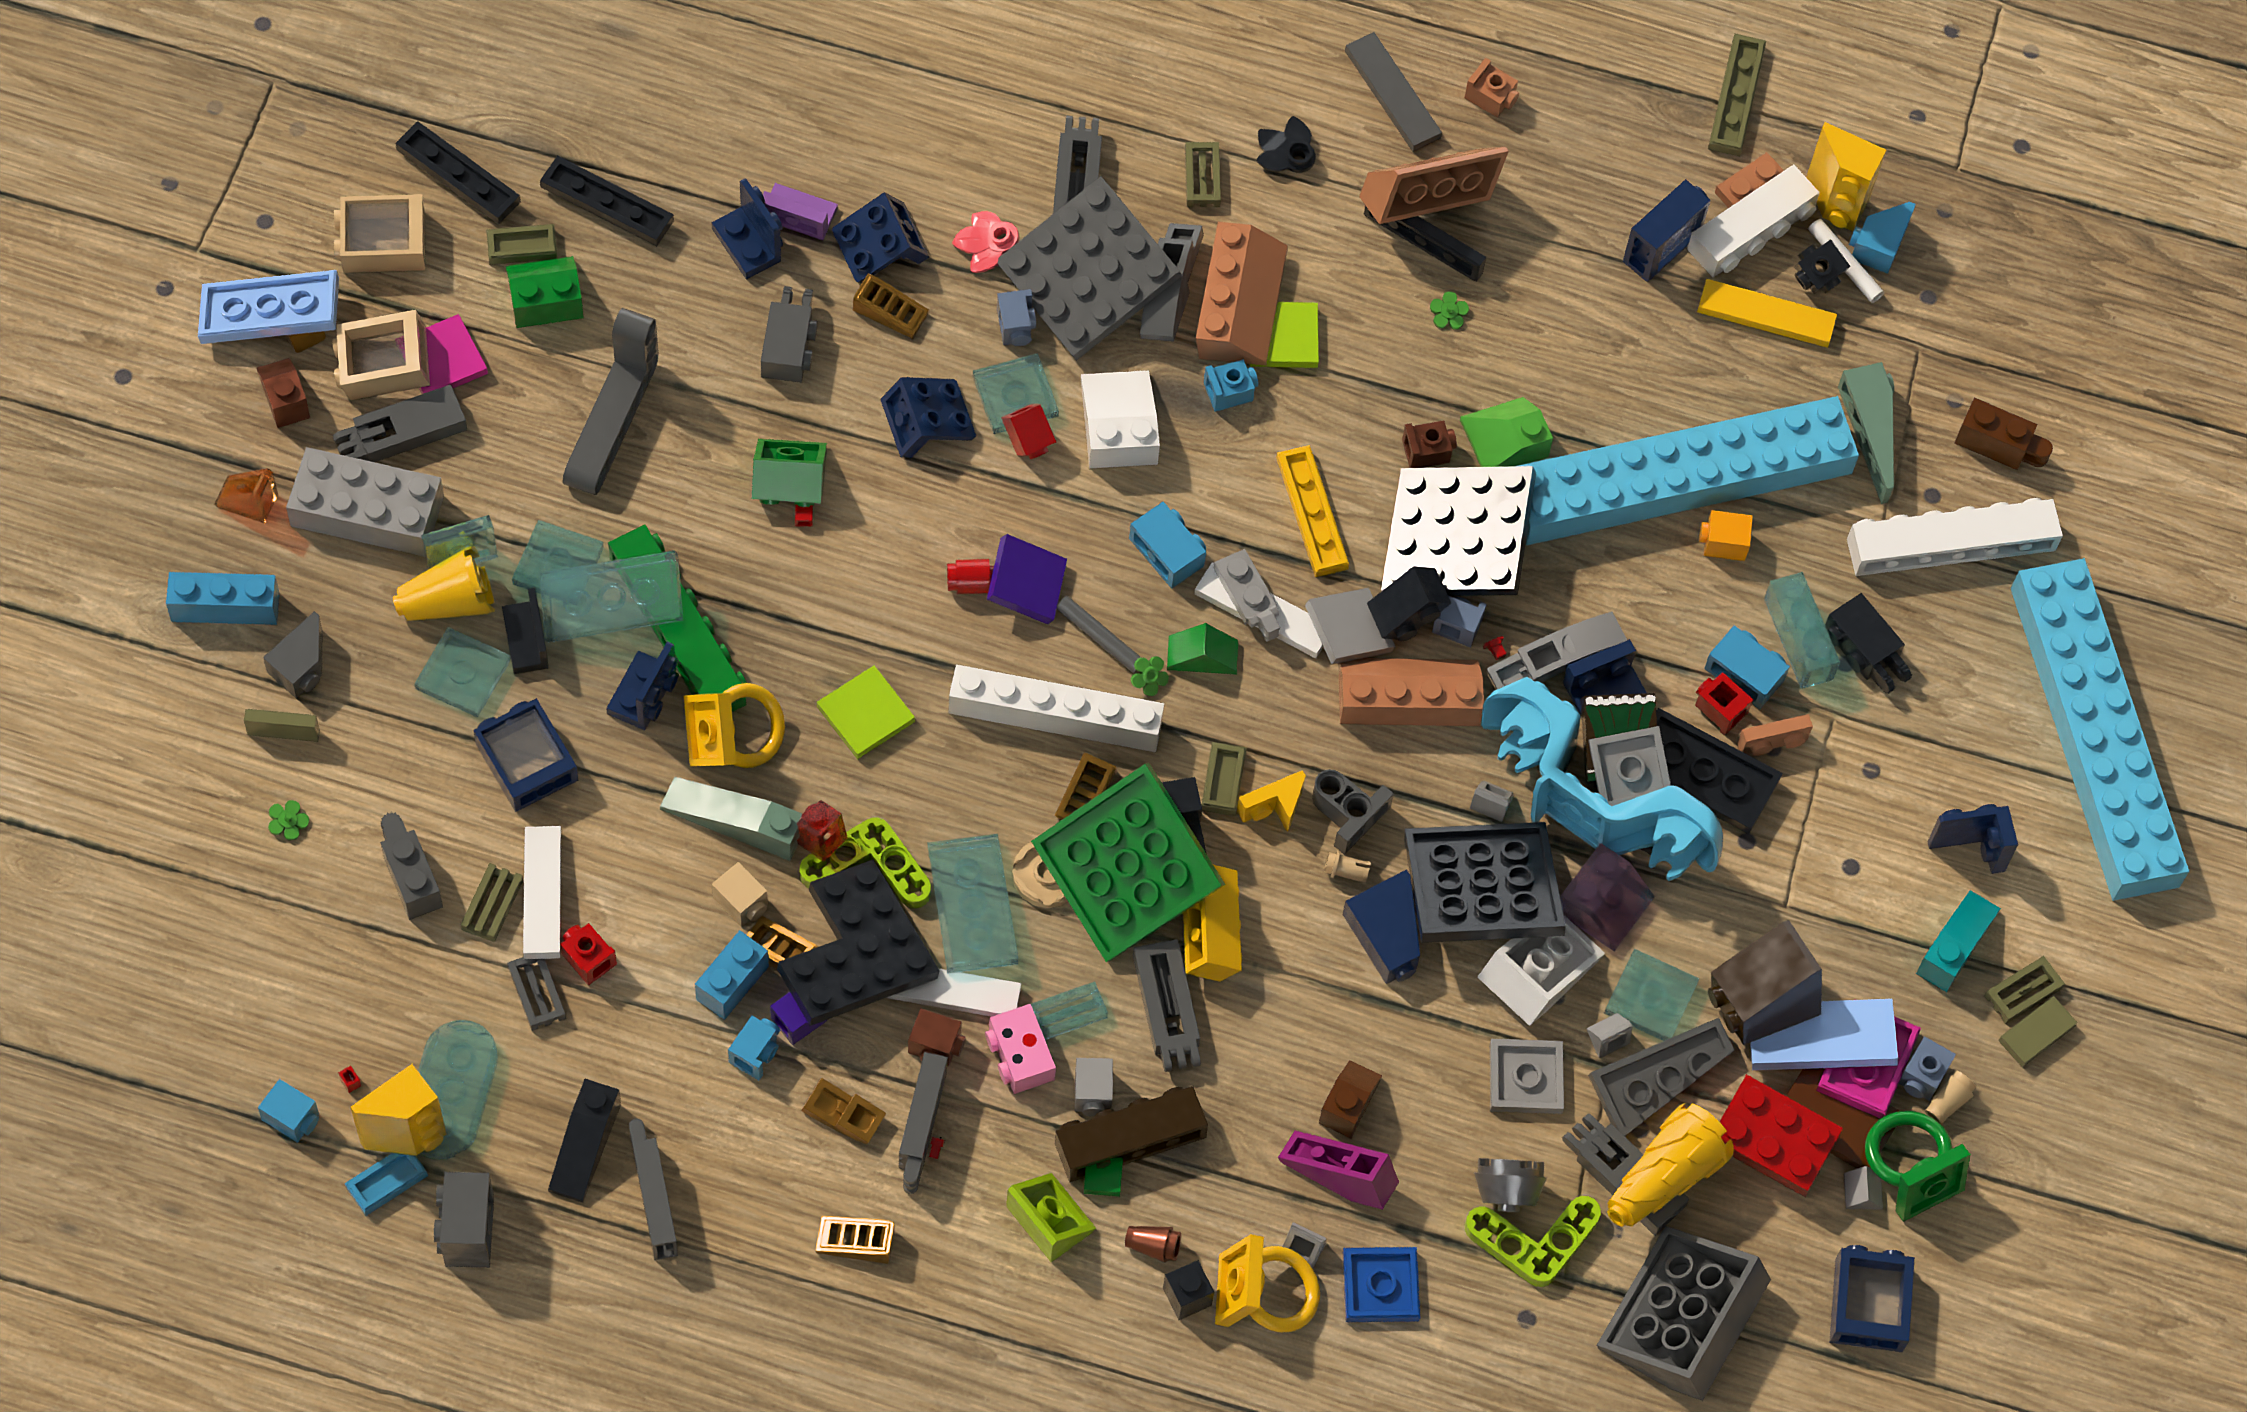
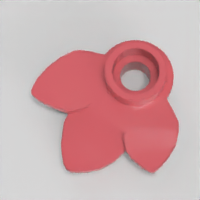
M988 211L972 214L971 221L973 226L960 230L952 242L955 248L972 254L970 265L972 273H981L998 266V258L1019 242V232L1015 225L1006 221L1001 222L996 214ZM1006 234L1003 239H997L1000 235Z

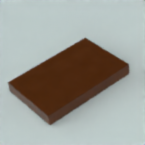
M1825 1068L1802 1069L1786 1096L1843 1128L1831 1154L1856 1169L1864 1166L1870 1167L1865 1155V1141L1870 1129L1880 1118L1816 1091ZM1889 1105L1886 1115L1899 1112L1898 1109ZM1895 1128L1889 1130L1882 1137L1879 1146L1880 1153Z

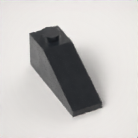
M586 1078L584 1079L571 1112L548 1192L581 1203L584 1202L621 1107L619 1089Z

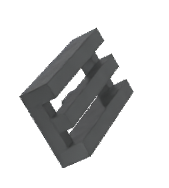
M522 957L507 962L531 1031L538 1029V1026L543 1024L545 1026L551 1025L554 1020L562 1021L566 1019L545 959H524ZM537 962L555 1009L552 1012L547 1010L531 967L533 963ZM523 967L541 1013L540 1016L535 1017L517 970Z

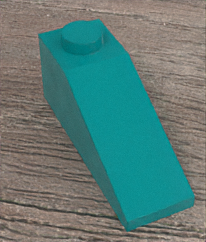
M1970 890L1926 953L1916 974L1947 993L2001 908Z

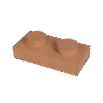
M1766 152L1717 185L1715 194L1730 208L1784 170Z
M1806 714L1742 729L1737 742L1738 749L1747 755L1761 756L1769 753L1774 748L1782 746L1796 748L1801 746L1808 740L1813 728L1810 716Z

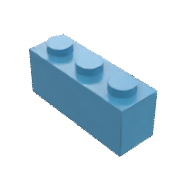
M169 572L166 606L171 622L277 625L280 592L275 575Z

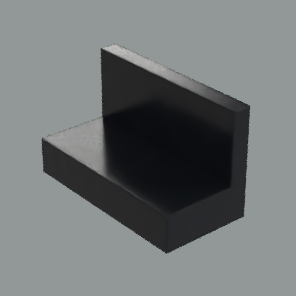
M535 588L528 589V602L502 606L514 674L549 669Z

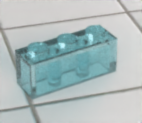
M1803 572L1770 581L1764 601L1800 688L1803 689L1833 680L1840 660Z

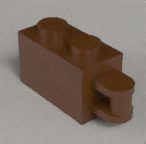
M1975 397L1954 443L2015 470H2018L2021 461L2034 467H2043L2047 464L2053 451V445L2049 440L2034 434L2038 424Z

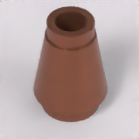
M1129 1226L1125 1237V1247L1132 1248V1250L1166 1263L1167 1260L1176 1261L1182 1236L1181 1232L1174 1231L1173 1227Z

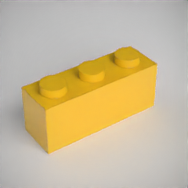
M1214 865L1225 885L1183 913L1185 973L1221 982L1242 971L1241 921L1239 917L1240 891L1238 887V871Z

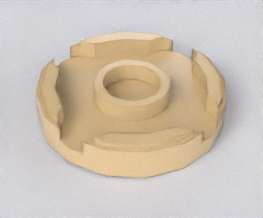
M1032 842L1023 846L1015 857L1012 870L1014 887L1020 896L1032 905L1043 908L1058 907L1067 903L1068 900Z

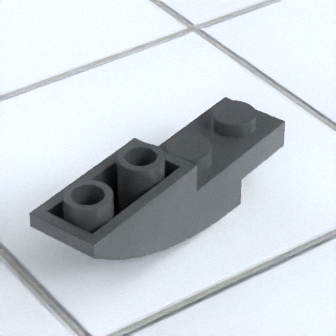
M1170 223L1165 238H1159L1158 245L1183 276L1143 307L1140 330L1141 339L1174 341L1190 294L1188 282L1204 236L1201 225Z

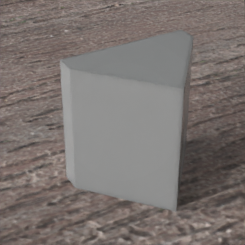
M1483 780L1475 790L1469 809L1502 822L1514 794Z
M1618 1013L1586 1028L1599 1058L1630 1044L1632 1024Z
M1864 1166L1844 1173L1846 1209H1883L1881 1179L1870 1167Z
M1293 1222L1282 1247L1297 1252L1314 1268L1326 1245V1238Z

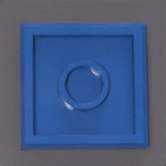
M1417 1247L1343 1248L1346 1322H1419L1420 1301Z

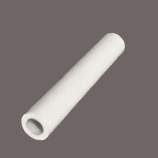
M1818 219L1810 225L1808 230L1821 245L1830 239L1833 241L1850 265V268L1845 273L1871 303L1878 301L1884 295V291L1822 219Z

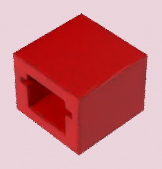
M795 505L796 527L813 526V505L809 507Z
M351 1065L338 1072L339 1078L348 1093L361 1087L360 1079Z

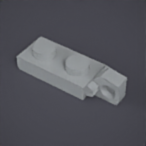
M1243 549L1214 562V571L1244 624H1249L1251 628L1258 626L1266 642L1279 637L1280 626L1275 618L1279 616L1277 604L1246 550Z

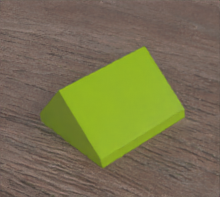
M1052 1173L1011 1185L1007 1190L1006 1207L1050 1262L1056 1260L1096 1229Z

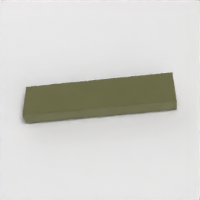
M1734 33L1708 145L1709 150L1740 157L1766 40Z

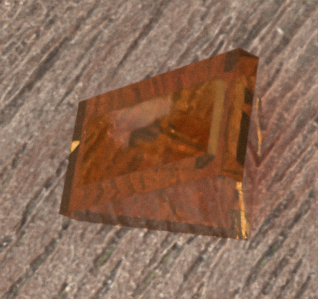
M266 468L228 475L214 505L219 509L265 523L278 496L273 472Z

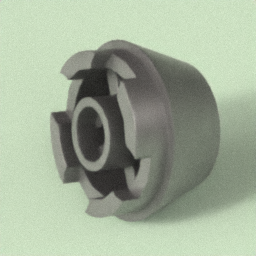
M1478 1158V1173L1474 1172L1482 1202L1498 1204V1211L1520 1212V1205L1536 1206L1547 1177H1544V1162L1533 1161L1532 1168V1161L1491 1159L1490 1161L1489 1158Z

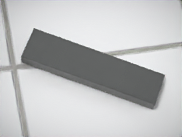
M1375 32L1347 44L1345 47L1346 54L1412 152L1441 139L1442 131Z

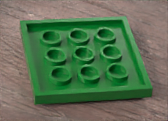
M1150 763L1142 765L1031 841L1105 962L1112 961L1225 885Z

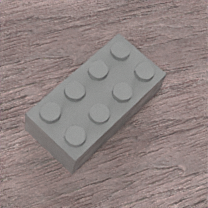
M306 447L286 509L291 527L425 557L444 499L441 477Z

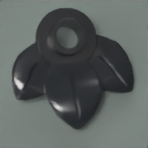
M1295 116L1288 120L1284 132L1259 129L1258 142L1263 153L1258 156L1256 162L1264 169L1273 172L1289 169L1292 172L1303 173L1310 170L1316 159L1315 151L1310 145L1312 138L1310 129ZM1300 156L1304 160H1296L1294 157Z

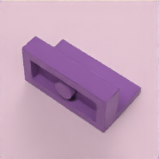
M777 183L774 184L771 193L766 191L763 193L765 207L770 213L774 211L777 214L783 227L820 240L824 239L838 208L836 203Z

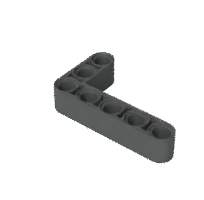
M621 308L612 330L614 363L563 474L562 483L564 485L593 495L599 493L654 374L659 358L656 319L625 308Z

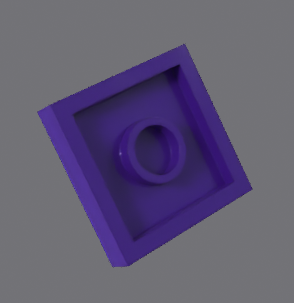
M1009 534L1004 535L1000 538L987 600L1045 624L1051 623L1056 613L1067 558Z

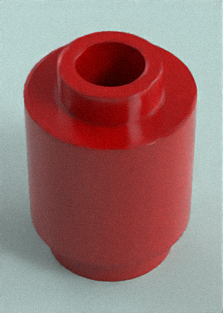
M989 559L956 560V563H947L948 591H956L957 595L988 594L994 566H990Z

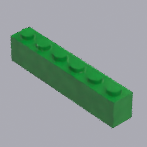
M644 524L608 542L609 557L663 648L667 641L674 644L675 657L678 658L676 669L692 695L723 693L734 685L747 683L743 674L740 671L735 673L729 664L732 662V658L723 643L718 645L714 639L715 630L707 616L701 617L697 611L698 602L690 588L685 590L679 581L682 579L677 565L673 560L668 562L663 554L665 548L658 534L651 535ZM746 697L737 699L731 704L732 712L747 705Z

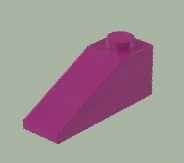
M1296 1130L1278 1156L1279 1161L1349 1201L1382 1210L1399 1184L1389 1154Z

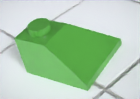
M1524 397L1460 417V422L1481 467L1518 466L1549 457L1553 436L1541 410Z

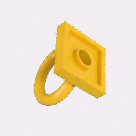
M742 683L728 688L723 693L683 696L690 766L734 765L741 768H754L768 762L779 750L785 733L784 714L778 700L764 687L752 683ZM744 697L754 698L761 702L767 709L771 720V732L768 741L759 751L752 754H743L735 750V725L732 718L731 704L737 699Z
M1248 1235L1219 1254L1215 1325L1229 1327L1250 1315L1259 1325L1271 1331L1286 1333L1301 1329L1314 1317L1320 1302L1319 1282L1313 1268L1297 1252L1281 1246L1263 1248L1264 1237ZM1269 1261L1284 1262L1293 1267L1302 1278L1305 1287V1301L1297 1314L1288 1318L1276 1317L1265 1311L1260 1305V1296L1265 1284V1274L1262 1269L1264 1263Z

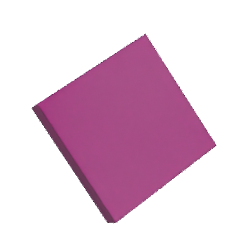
M459 314L426 327L430 386L420 387L419 390L422 394L448 385L456 388L488 374L487 367ZM403 337L396 340V344L406 363L405 341Z

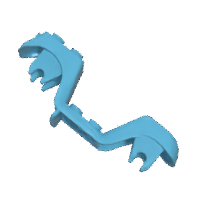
M1528 677L1493 691L1485 700L1481 721L1483 729L1500 730V735L1502 736L1508 734L1510 730L1514 731L1500 745L1497 759L1502 761L1509 754L1517 755L1520 761L1516 764V773L1539 765L1542 777L1536 781L1533 791L1532 823L1539 822L1546 813L1605 855H1622L1653 846L1648 867L1653 868L1661 861L1668 862L1672 867L1666 876L1668 881L1680 877L1694 861L1706 872L1710 873L1715 870L1723 848V832L1720 822L1709 807L1680 787L1667 786L1611 806L1601 794L1592 793L1582 786L1574 775L1565 773L1577 748L1580 714L1570 702L1561 701L1550 693L1543 683L1539 681L1534 682Z

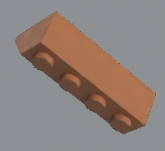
M1506 147L1475 149L1368 172L1359 198L1379 224L1488 201L1492 196L1509 151Z
M1218 222L1196 334L1199 359L1236 362L1244 359L1245 364L1267 365L1288 247L1253 225Z
M1362 658L1338 663L1340 724L1480 726L1484 692L1483 675L1478 660Z

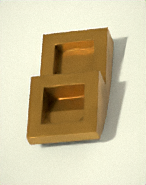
M823 1078L819 1080L801 1110L822 1124L866 1145L886 1115V1112L859 1095L855 1094L852 1097Z

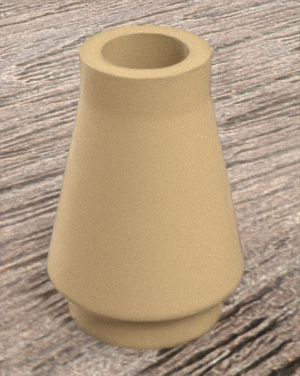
M1953 1069L1950 1074L1944 1075L1930 1105L1925 1110L1926 1114L1940 1124H1943L1949 1116L1974 1097L1972 1092L1976 1089V1085L1962 1072Z

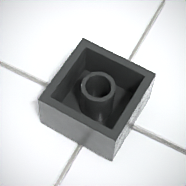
M444 1172V1184H437L436 1206L439 1207V1219H441L434 1222V1242H437V1254L443 1255L445 1267L490 1268L494 1193L490 1174Z

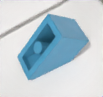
M1907 202L1867 216L1862 228L1855 227L1849 245L1854 247L1852 255L1863 265L1888 274L1916 204Z

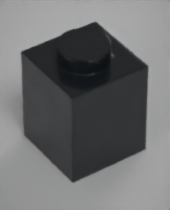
M1199 1260L1165 1274L1163 1290L1178 1320L1212 1306L1214 1290Z

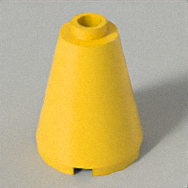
M474 546L465 547L397 588L398 595L393 596L397 614L399 616L404 615L408 621L487 615L495 612V609L490 605L495 602L485 566H477L474 558L480 557Z

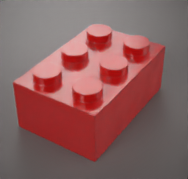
M1747 1074L1719 1121L1727 1131L1721 1136L1724 1144L1730 1139L1732 1140L1734 1148L1732 1157L1805 1198L1843 1130L1841 1126Z

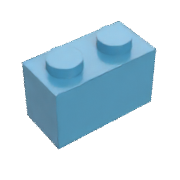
M1164 501L1130 524L1129 540L1171 589L1204 567L1206 557L1204 542L1197 534L1192 535L1188 531L1179 512L1175 509L1170 510Z
M1734 625L1710 652L1704 669L1715 677L1719 676L1722 672L1726 674L1753 699L1752 704L1760 710L1785 681L1790 666L1786 664L1780 654L1767 650L1758 643L1751 633L1744 630L1741 631Z
M739 930L695 983L696 1000L725 1020L769 967L768 950Z

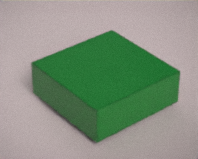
M1123 1158L1110 1159L1111 1164L1104 1168H1097L1096 1164L1086 1167L1084 1194L1120 1197Z

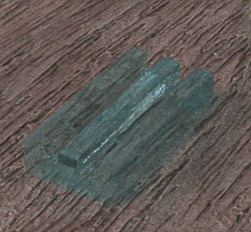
M1095 981L1031 1004L1045 1040L1108 1018V1011ZM1090 995L1093 997L1092 1000L1064 1008L1058 1012L1043 1017L1039 1015L1041 1012ZM1097 1008V1010L1091 1011L1089 1013L1077 1016L1075 1018L1060 1022L1058 1024L1046 1028L1044 1027L1048 1024Z

